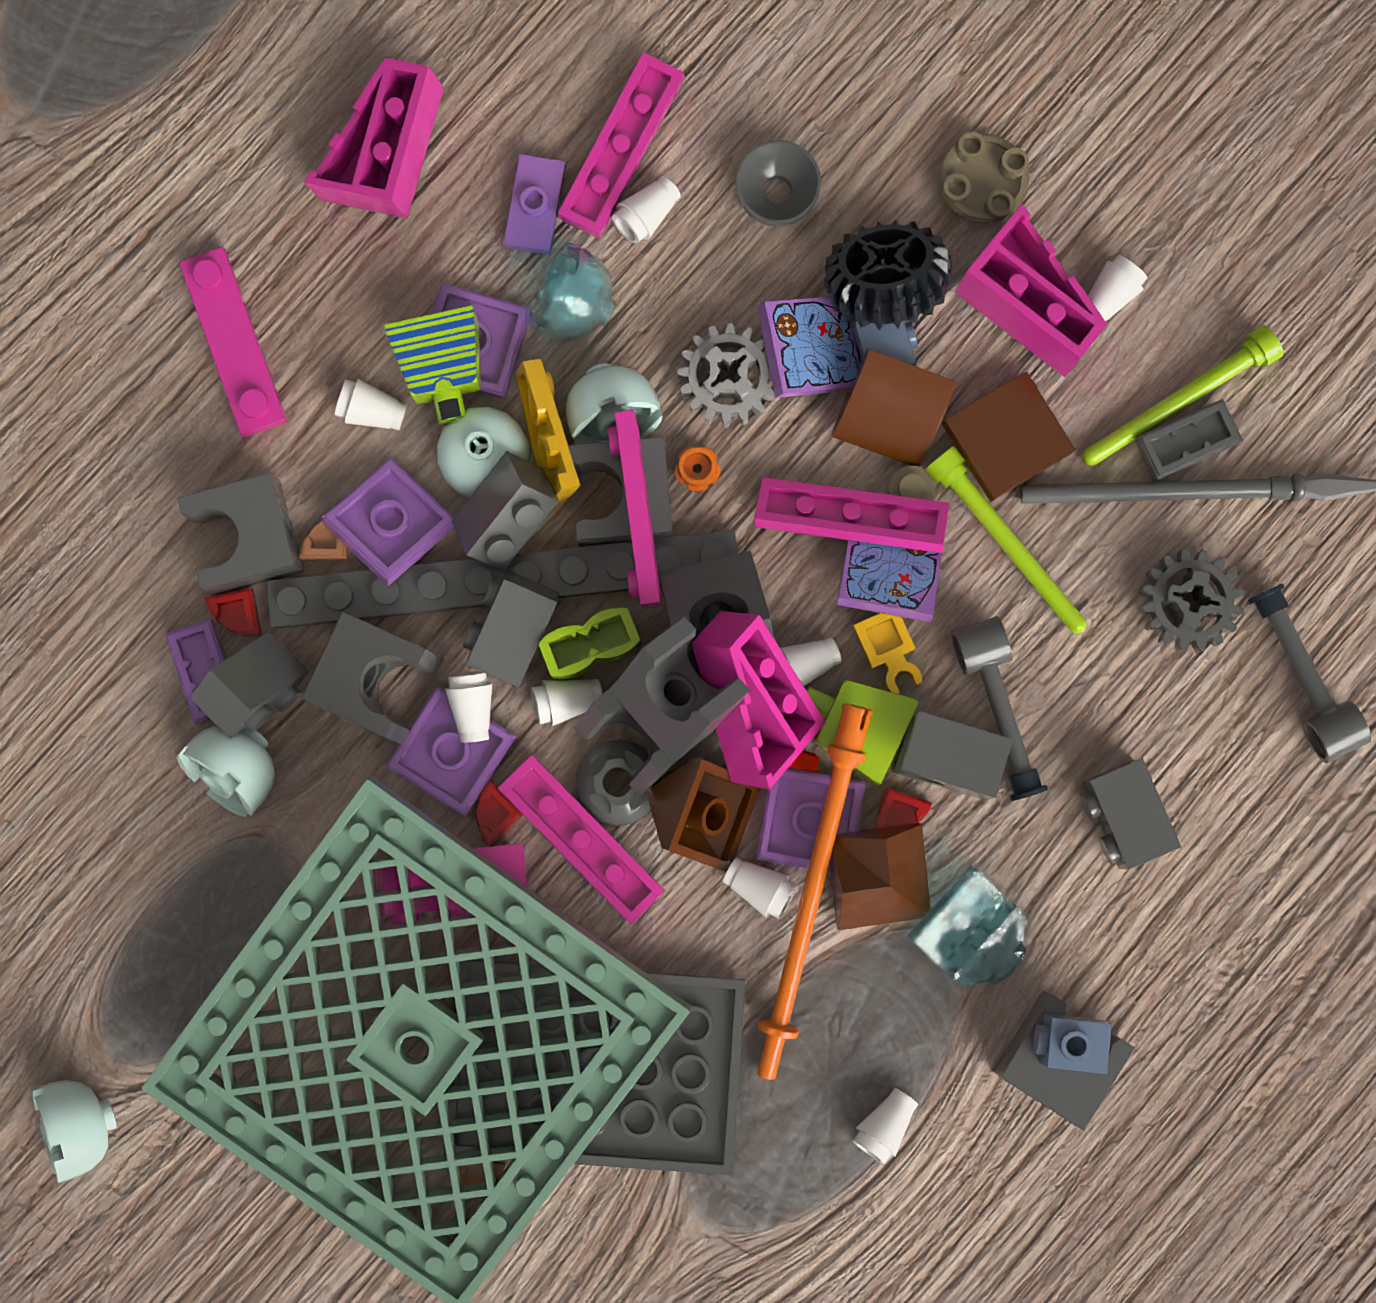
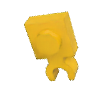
M879 613L852 626L871 670L884 664L887 670L884 683L888 692L900 693L895 684V677L900 672L909 674L915 686L922 683L920 670L914 664L907 662L904 657L905 654L914 651L916 648L902 617Z

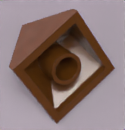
M694 757L646 791L661 848L727 872L737 854L760 788L732 783L727 769Z
M920 822L836 834L830 858V871L836 927L838 930L931 917L923 829Z

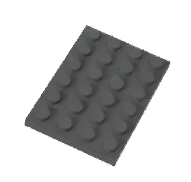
M459 961L462 983L487 980L484 961ZM494 961L497 978L521 975L520 963ZM530 964L531 973L550 971L543 965ZM645 972L691 1005V1011L574 1164L733 1175L746 980ZM558 982L533 985L537 1007L561 1004ZM568 983L571 1002L589 1000L587 996ZM524 987L499 990L502 1012L527 1008ZM489 992L465 995L468 1016L492 1013ZM455 1003V1005H454V1012L457 1014L456 1003ZM598 1011L573 1014L576 1035L602 1032ZM608 1012L611 1030L619 1019ZM564 1016L539 1019L542 1040L567 1037ZM529 1021L505 1024L508 1045L532 1042ZM495 1025L477 1028L485 1034L482 1043L477 1049L498 1046ZM599 1045L578 1048L581 1067L585 1065ZM569 1049L544 1053L547 1073L572 1070ZM535 1054L510 1057L513 1078L538 1075ZM500 1059L476 1062L479 1083L504 1079ZM466 1064L448 1087L469 1084ZM570 1083L550 1086L553 1105ZM540 1087L516 1091L519 1111L543 1108ZM506 1092L482 1095L485 1115L509 1112ZM472 1097L448 1100L451 1120L475 1117ZM541 1121L521 1124L524 1144ZM511 1125L487 1128L490 1148L515 1145ZM477 1130L453 1133L457 1153L480 1150ZM445 1144L443 1145V1155L446 1154Z

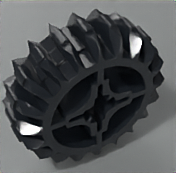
M897 219L890 225H882L877 221L876 226L869 229L860 225L858 234H844L843 243L832 245V254L826 258L825 265L826 277L824 282L826 293H829V299L834 310L841 312L845 321L856 319L861 328L870 323H875L878 330L885 324H894L899 329L901 322L907 320L917 324L920 314L933 315L934 306L944 304L946 292L950 291V284L952 283L951 256L948 255V249L943 244L942 237L934 236L930 227L918 229L915 221L910 222L906 226L900 225Z

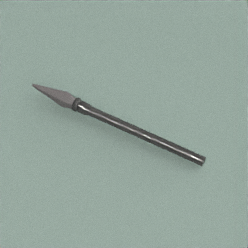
M1296 473L1291 477L1289 475L1273 476L1268 479L1021 485L1020 500L1021 504L1269 498L1273 500H1289L1291 498L1293 501H1301L1304 497L1327 501L1376 491V480L1317 473L1304 477L1302 474Z

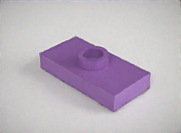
M519 154L503 243L505 248L545 255L551 254L566 170L565 161Z
M207 619L165 634L194 724H201L211 719L190 697L207 672L226 659L214 620Z

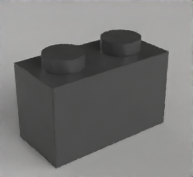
M506 451L453 518L452 523L467 556L504 571L558 504L559 500L542 467Z
M506 569L501 582L492 579L481 604L489 608L483 623L480 624L473 621L462 646L470 650L466 665L519 687L557 605L559 592Z
M268 632L212 667L190 699L231 739L246 728L251 732L257 730L270 718L273 713L272 710L275 708L280 712L289 708L301 695L302 692L297 687L309 671Z
M1143 758L1132 760L1082 781L1086 791L1080 794L1082 804L1091 820L1097 818L1105 835L1099 838L1100 845L1110 864L1117 863L1119 869L1129 870L1181 848Z

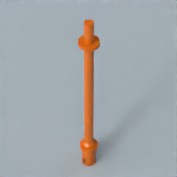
M842 704L843 709L835 742L828 746L827 755L831 756L830 760L834 766L771 1018H762L757 1023V1028L767 1034L757 1075L769 1080L776 1078L785 1039H796L799 1034V1029L789 1022L853 769L858 767L859 763H864L866 753L862 749L873 710L854 704Z

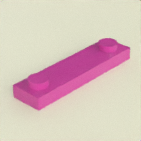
M644 52L642 53L558 212L560 220L598 239L601 238L617 208V204H619L684 81V72Z
M222 246L179 262L240 434L246 438L287 423L285 411L225 248Z
M634 409L615 412L616 426L608 427L611 454L612 456L620 455L636 568L627 570L631 599L640 598V605L643 609L662 607L638 419Z
M762 477L754 522L755 527L942 553L950 503Z
M533 755L523 762L498 787L515 807L630 925L665 892L649 873Z

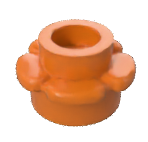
M704 446L685 448L678 455L679 462L674 467L676 479L680 484H686L690 491H705L708 489L709 484L716 483L720 477L721 467L716 462L717 455L710 448ZM697 464L702 467L700 473L693 471V467Z

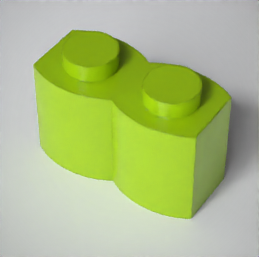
M611 608L597 613L584 626L570 625L550 632L538 645L554 680H570L586 674L598 662L612 663L623 660L635 653L642 644L628 608Z

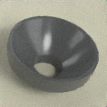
M784 140L768 141L751 149L742 159L736 175V192L746 213L754 220L774 227L791 225L803 219L814 207L821 188L820 171L811 154L803 147ZM781 179L788 183L791 188V195L786 201L773 203L765 197L763 188L770 180Z
M611 740L597 745L584 756L577 770L575 788L581 805L596 820L612 826H624L643 819L651 811L646 792L640 796L631 787L625 795L615 797L608 794L603 786L604 776L612 768H623L632 777L646 762L648 751L630 741Z

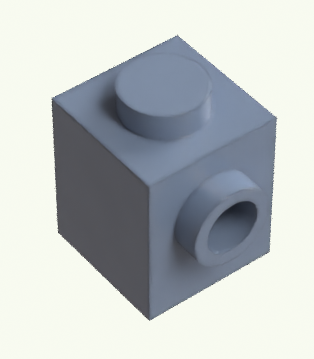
M911 321L901 322L899 329L894 324H885L880 330H878L875 323H870L862 328L858 322L854 323L853 335L860 363L866 349H870L905 363L916 365L912 349L918 348V342Z
M1044 1014L1043 1025L1037 1024L1035 1028L1034 1054L1040 1055V1063L1047 1068L1107 1074L1112 1024L1098 1019Z

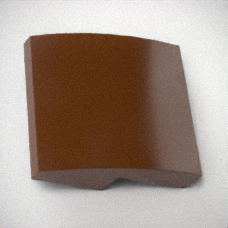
M866 349L850 393H846L831 436L908 465L920 467L938 431L958 382Z
M1027 371L964 407L941 423L990 502L1024 484L1033 476L1076 451Z

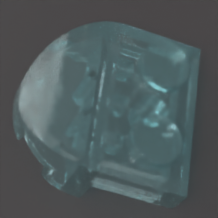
M970 866L912 929L907 937L959 983L972 987V984L985 982L997 984L1009 977L1017 969L1025 956L1026 947L1023 945L1024 926H1027V921L1018 906L1009 901L979 870Z

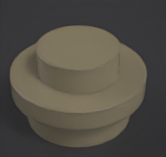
M906 466L896 471L890 479L888 494L933 500L936 489L935 482L925 469L918 466Z

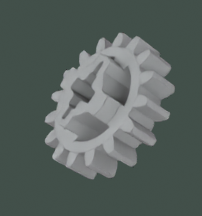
M728 323L726 334L719 335L714 326H710L708 340L704 341L701 337L695 335L692 338V343L696 351L683 350L681 354V359L689 365V367L678 369V378L689 381V383L680 388L681 397H694L689 405V410L694 413L701 408L705 409V423L709 424L717 415L722 417L723 427L728 428L731 417L737 416L744 426L748 424V412L750 410L759 416L764 414L765 408L761 399L773 401L775 398L774 390L767 386V384L773 383L771 373L768 370L767 355L763 354L766 349L764 338L753 343L751 341L752 329L749 327L740 336L735 334L733 323ZM735 347L740 350L738 352H722L719 348ZM702 361L704 367L710 372V376L703 382V386L699 387L697 370ZM755 364H757L760 373V381L756 390L747 379L748 373ZM723 368L727 372L736 369V383L729 379L723 383L719 382L720 369ZM719 399H735L738 404L723 405L716 402Z

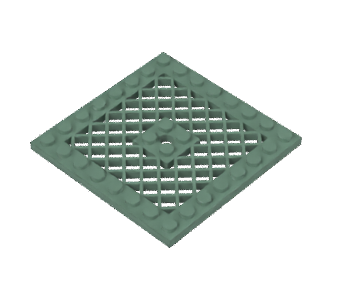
M370 775L141 1089L445 1303H468L691 1011V1005ZM378 848H381L390 855L372 858ZM397 866L400 889L377 892L373 869ZM408 869L431 885L411 887ZM362 871L366 894L343 897ZM437 895L441 918L417 921L413 898ZM448 897L470 912V914L451 916ZM402 900L406 923L382 926L379 903ZM368 905L372 927L348 931L344 908ZM333 911L337 932L315 935ZM478 924L481 946L457 950L453 928ZM488 926L510 942L491 945ZM443 929L447 951L422 954L419 932ZM408 934L412 956L388 959L385 937ZM374 939L377 961L354 964L350 942ZM339 944L343 966L320 969L316 947ZM305 949L309 971L286 974ZM518 953L521 975L497 978L493 957ZM528 955L550 971L531 973ZM483 958L487 980L462 983L459 961ZM449 963L452 985L428 988L425 966ZM414 968L417 985L405 978L394 992L390 971ZM380 973L383 994L360 998L356 976ZM345 978L349 999L326 1002L322 981ZM311 982L314 1004L292 1007L288 986ZM558 982L561 1004L537 1007L533 985ZM568 983L587 996L589 1000L571 1002ZM524 987L527 1008L502 1012L499 990ZM275 988H277L280 1009L258 1012ZM489 992L492 1013L468 1016L465 995ZM455 997L457 1014L436 999ZM383 1007L366 1030L362 1009ZM351 1011L355 1032L332 1035L328 1014ZM598 1011L602 1032L576 1035L573 1014ZM608 1012L619 1019L611 1030ZM317 1016L320 1037L298 1040L294 1019ZM564 1016L567 1037L542 1040L539 1019ZM283 1021L286 1042L264 1045L260 1024ZM529 1021L532 1042L508 1045L505 1024ZM495 1025L498 1046L477 1049L485 1037V1034L477 1028ZM248 1026L252 1047L231 1050ZM410 1036L421 1037L428 1044L429 1053L422 1058H413L404 1051L403 1040ZM355 1045L346 1058L354 1066L338 1068L334 1048ZM599 1045L585 1065L581 1067L578 1048ZM323 1049L326 1070L304 1073L300 1052ZM569 1049L572 1070L547 1073L544 1053ZM289 1054L292 1075L270 1078L266 1057ZM535 1054L538 1075L513 1078L510 1057ZM254 1059L258 1080L236 1083L232 1062ZM500 1059L504 1079L479 1083L476 1062ZM466 1064L469 1084L448 1087ZM219 1065L221 1066L223 1079L214 1073ZM363 1078L366 1098L344 1101L340 1081ZM375 1081L394 1095L378 1097ZM329 1083L332 1103L310 1106L306 1086ZM570 1083L553 1105L550 1086ZM295 1087L298 1108L276 1111L272 1090ZM540 1087L543 1108L519 1111L516 1091ZM260 1092L263 1107L245 1094ZM506 1092L509 1112L485 1115L482 1095ZM472 1097L475 1117L451 1120L448 1100ZM437 1102L441 1122L417 1125L415 1109L424 1116H427ZM403 1106L406 1126L383 1130L380 1109ZM369 1111L372 1131L349 1134L346 1114ZM335 1116L338 1136L316 1139L312 1119ZM301 1120L303 1135L287 1125L286 1122ZM541 1121L524 1144L521 1124ZM511 1125L515 1145L490 1148L487 1128ZM477 1130L480 1150L457 1153L453 1133ZM443 1135L446 1154L423 1157L420 1138ZM409 1139L412 1159L389 1162L386 1142ZM375 1144L378 1164L355 1167L352 1147ZM341 1149L343 1163L326 1151ZM512 1159L496 1180L493 1161ZM483 1163L486 1182L462 1185L459 1166ZM449 1168L452 1187L428 1190L425 1171ZM415 1172L418 1192L395 1195L391 1175ZM381 1177L383 1192L365 1179ZM484 1196L468 1217L465 1199ZM454 1200L457 1219L434 1222L431 1203ZM420 1205L423 1220L405 1207ZM455 1234L451 1240L445 1235Z

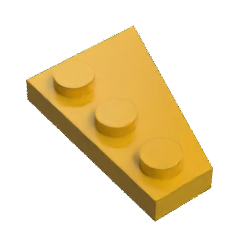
M541 359L523 361L515 372V378L534 464L544 469L559 500L556 506H560L580 487L579 479L554 402L555 391L550 372H545Z

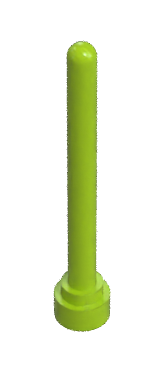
M1266 325L1258 327L1246 335V341L1241 344L1240 351L1086 448L1082 454L1084 463L1090 466L1098 464L1252 365L1256 368L1262 364L1267 367L1284 355L1280 341Z
M952 446L931 463L925 471L936 484L941 482L945 488L950 486L1067 628L1076 634L1083 632L1086 628L1085 618L964 474L968 471L962 464L965 459Z

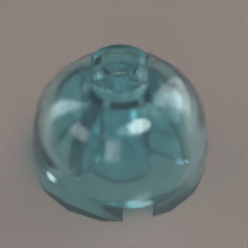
M569 242L565 245L569 255L566 256L562 253L557 255L537 294L536 299L544 303L541 314L538 315L531 312L530 327L561 340L580 339L591 333L597 323L605 326L611 318L616 305V301L610 298L612 290L611 276L602 260L591 252Z

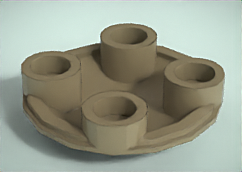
M967 132L960 137L959 141L949 147L940 162L938 183L942 197L954 212L969 221L990 223L1004 220L1020 207L1028 194L1030 179L1028 172L1029 158L1024 150L1015 147L999 136Z

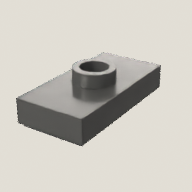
M1223 399L1135 439L1155 482L1243 441Z

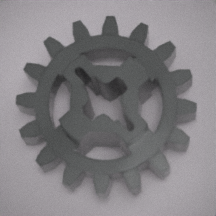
M1187 549L1181 550L1177 553V563L1167 555L1159 560L1163 572L1152 568L1146 573V576L1153 584L1139 588L1138 593L1148 597L1149 603L1139 607L1138 611L1144 614L1150 613L1152 620L1146 624L1145 629L1149 631L1159 628L1162 633L1159 636L1158 643L1161 645L1171 639H1175V651L1177 652L1185 651L1189 642H1191L1195 653L1205 650L1206 639L1214 647L1222 644L1223 638L1219 631L1228 634L1235 632L1237 627L1229 619L1230 617L1244 614L1243 608L1234 605V599L1245 594L1244 589H1232L1230 584L1238 574L1236 571L1224 574L1221 569L1225 560L1221 557L1211 564L1208 563L1206 550L1197 552L1193 560H1191ZM1187 571L1186 575L1183 576L1181 585H1165L1173 574ZM1209 579L1216 585L1219 595H1216L1209 584ZM1193 592V600L1200 602V605L1203 606L1189 611L1190 604L1182 600V596ZM1162 607H1166L1174 619L1173 624L1166 617ZM1202 617H1217L1209 628L1204 631L1195 632L1196 628L1199 627Z

